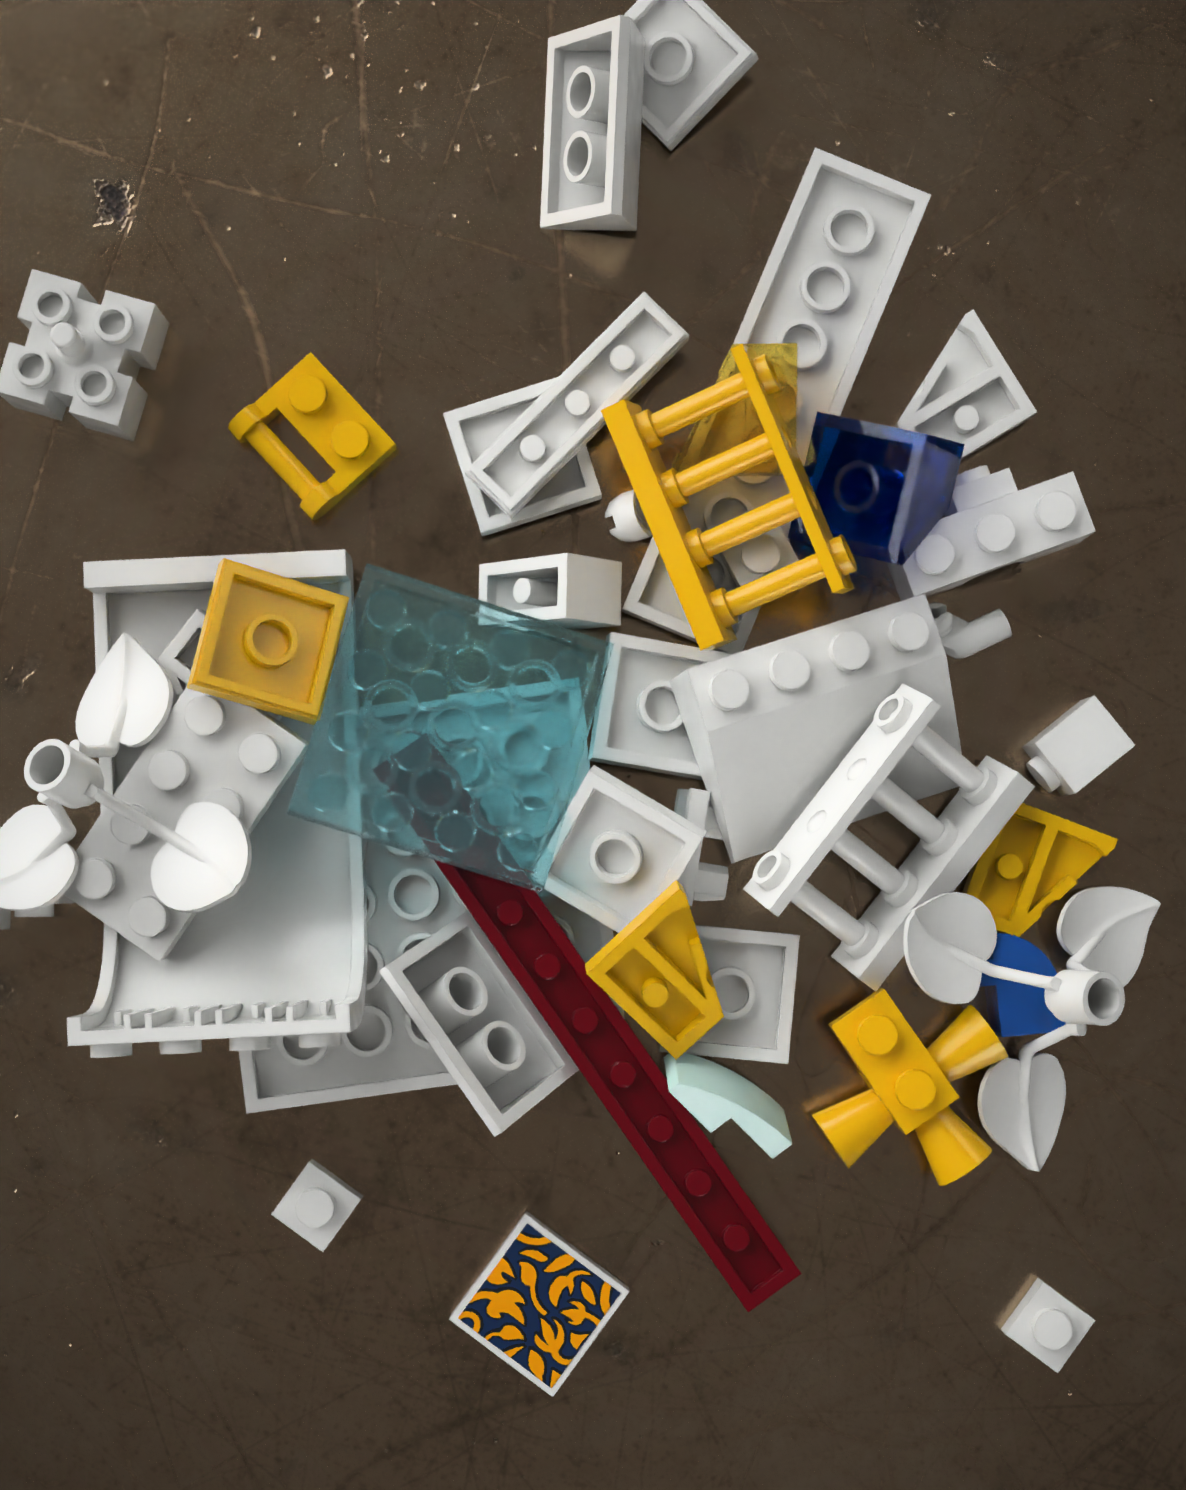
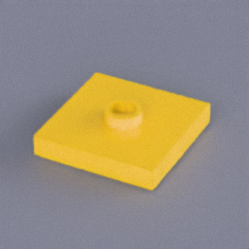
M223 558L218 564L187 688L315 725L321 718L349 597Z

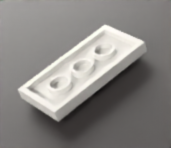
M186 687L172 707L163 727L150 740L113 796L172 831H175L181 814L191 804L196 802L216 803L232 811L243 823L250 836L311 746V743L263 710ZM105 807L76 850L79 857L78 873L64 895L160 962L170 954L197 912L185 913L174 910L162 903L153 892L150 879L152 861L157 852L167 842Z

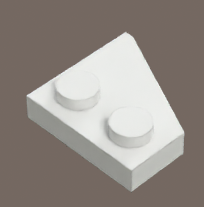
M973 309L964 315L893 429L925 481H928L1031 419L1037 413V410Z

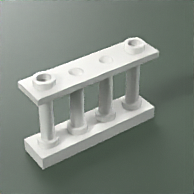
M903 683L894 694L881 702L875 711L873 722L774 850L767 852L757 862L752 878L743 888V890L777 917L780 916L791 901L839 938L841 943L831 957L875 992L904 956V926L911 910L937 895L954 892L1035 787L1019 772L987 755L978 767L972 764L928 726V723L942 706L931 697ZM911 746L959 786V791L938 818L887 777ZM870 798L920 837L919 843L899 869L892 866L847 829ZM830 850L881 889L878 896L859 920H856L807 881Z

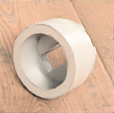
M634 489L619 494L609 502L605 511V518L613 516L616 526L609 530L611 535L625 542H636L653 536Z

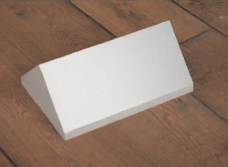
M618 15L548 38L540 228L556 230L637 231L645 39L631 17Z
M469 910L379 970L494 1137L505 1131L579 1070Z

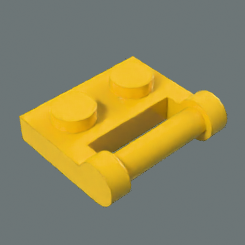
M311 352L256 402L238 412L228 425V430L240 443L248 441L302 500L300 508L312 521L326 514L397 449L396 443ZM281 413L332 468L335 473L327 481L320 483L267 426L277 415Z

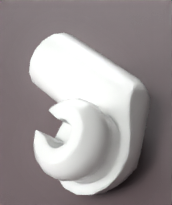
M939 602L929 603L945 652L953 658H966L1012 637L1010 624L999 608L967 622L947 612V605Z

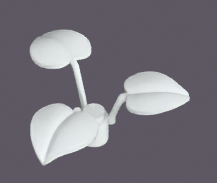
M123 632L109 650L82 697L75 721L78 740L71 741L69 745L57 739L45 740L35 746L26 759L24 765L25 781L30 788L39 792L37 799L45 805H30L22 808L9 818L0 829L1 909L34 911L53 904L63 896L74 881L79 869V857L75 849L68 843L74 838L77 830L63 806L77 809L89 806L96 801L167 842L155 855L150 870L153 892L166 906L179 912H201L234 896L246 882L252 861L251 843L245 826L232 811L216 803L196 802L184 810L177 822L175 831H172L103 790L105 783L99 764L92 758L114 757L119 751L120 743L131 748L145 745L163 727L173 704L172 683L166 671L128 633Z
M1115 886L1087 888L1073 895L1061 910L1056 927L1057 939L1062 948L1071 957L1066 963L1067 969L1060 971L1054 977L1002 967L987 962L997 943L996 924L988 907L972 895L960 892L937 895L913 908L905 921L903 949L907 966L915 982L931 998L948 1004L969 1003L979 991L983 973L999 979L1044 988L1046 1006L1057 1019L1066 1022V1025L1022 1045L1019 1049V1060L1006 1058L990 1065L980 1083L977 1107L982 1126L997 1145L1028 1170L1040 1172L1044 1166L1059 1130L1066 1098V1080L1058 1059L1048 1053L1036 1052L1072 1035L1084 1036L1087 1032L1086 1024L1107 1026L1114 1023L1120 1017L1125 1004L1123 987L1133 978L1140 965L1150 925L1161 905L1153 897L1135 890Z

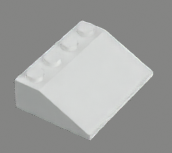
M925 593L688 668L669 681L706 791H711L710 802L731 864L773 850L873 722L875 711L881 702L894 694L902 683L931 697L942 706L928 723V726L962 754L947 656ZM912 746L887 776L915 801L959 787ZM870 798L852 823L887 810Z

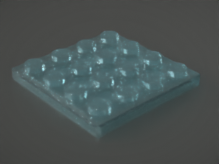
M367 563L287 814L541 892L545 888L614 643Z

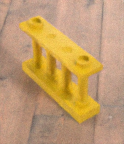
M743 343L730 349L740 373L655 413H652L650 409L642 411L640 405L625 399L601 410L700 651L715 650L737 640L732 625L739 622L738 615L825 577L832 593L844 594L855 589L849 574L857 571L852 551L842 534L833 538L773 393L782 389L775 368L766 353L757 357L756 352ZM751 398L765 433L678 473L674 468L666 469L657 448L664 444L665 436L744 399ZM776 457L789 488V494L704 532L698 527L693 530L691 529L682 506L689 503L688 496ZM801 517L815 554L727 592L724 587L716 589L707 568L708 565L714 563V555Z

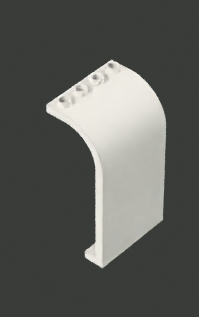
M345 549L83 562L84 588L93 593L96 670L123 632L134 637L157 661L196 609L207 611L218 564L223 558L349 597L320 721L312 725L284 716L279 721L311 743V746L249 836L252 849L251 867L246 882L239 888L238 893L207 910L197 912L170 954L160 962L104 923L102 964L95 998L87 1012L67 1018L68 1046L90 1045V1058L133 1055L132 1043L159 1042L160 1054L202 1052V1040L229 1038V1051L263 1050L272 1048L271 1036L298 1035L299 1047L302 1048L341 1045V1033L352 1032L360 1026L364 1011L367 978V895L353 562ZM173 691L172 707L178 700V696L175 691ZM120 743L119 751L114 757H99V766L105 783L103 790L112 796L115 794L148 743L137 748L127 747ZM100 804L101 813L105 808L102 804Z

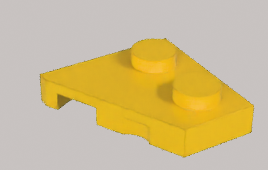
M1022 803L972 867L962 893L978 898L988 907L998 932L1020 937L1041 918V913L1071 890L1077 884L1076 881L1102 856H1107L1115 849L1118 839Z
M677 880L585 963L586 974L676 1060L724 1017L685 890Z

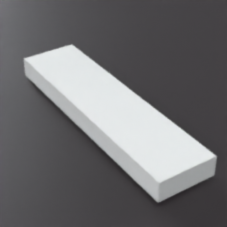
M643 292L465 470L466 476L512 519L606 424L601 410L623 399L629 401L689 341L690 335L646 292Z

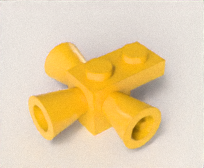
M884 988L878 989L828 1024L861 1073L859 1075L869 1088L867 1091L811 1114L848 1169L892 1123L905 1135L915 1130L939 1186L947 1185L963 1177L980 1165L991 1154L992 1148L949 1107L951 1103L960 1098L950 1082L1008 1058V1054L999 1038L974 1006L969 1004L927 1049Z

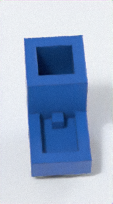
M997 933L996 947L987 962L1044 976L1054 977L1057 974L1049 958L1037 946L1015 935ZM982 973L980 987L985 986L989 1026L997 1036L1011 1037L1049 1033L1066 1025V1022L1057 1019L1046 1006L1044 988L999 979Z

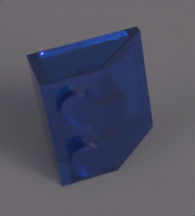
M817 412L804 469L833 538L842 534L852 554L903 566L949 509L965 444L929 434ZM801 517L791 521L788 538L811 543Z

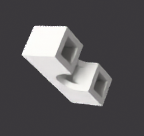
M1072 471L894 535L881 549L902 601L924 593L928 598L962 586L965 582L995 569L1016 562L1023 564L1076 545L1096 532Z

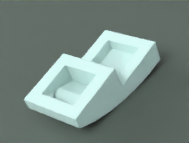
M670 1053L663 1057L669 1092L710 1133L732 1118L772 1159L792 1145L784 1109L751 1081L722 1065L693 1054L684 1053L677 1060Z

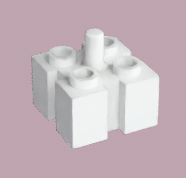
M32 269L17 316L30 331L25 346L9 342L0 371V396L15 408L60 421L63 420L66 407H70L69 413L84 427L134 441L148 396L147 392L136 381L141 366L156 370L170 323L154 303L106 290L100 305L82 283Z

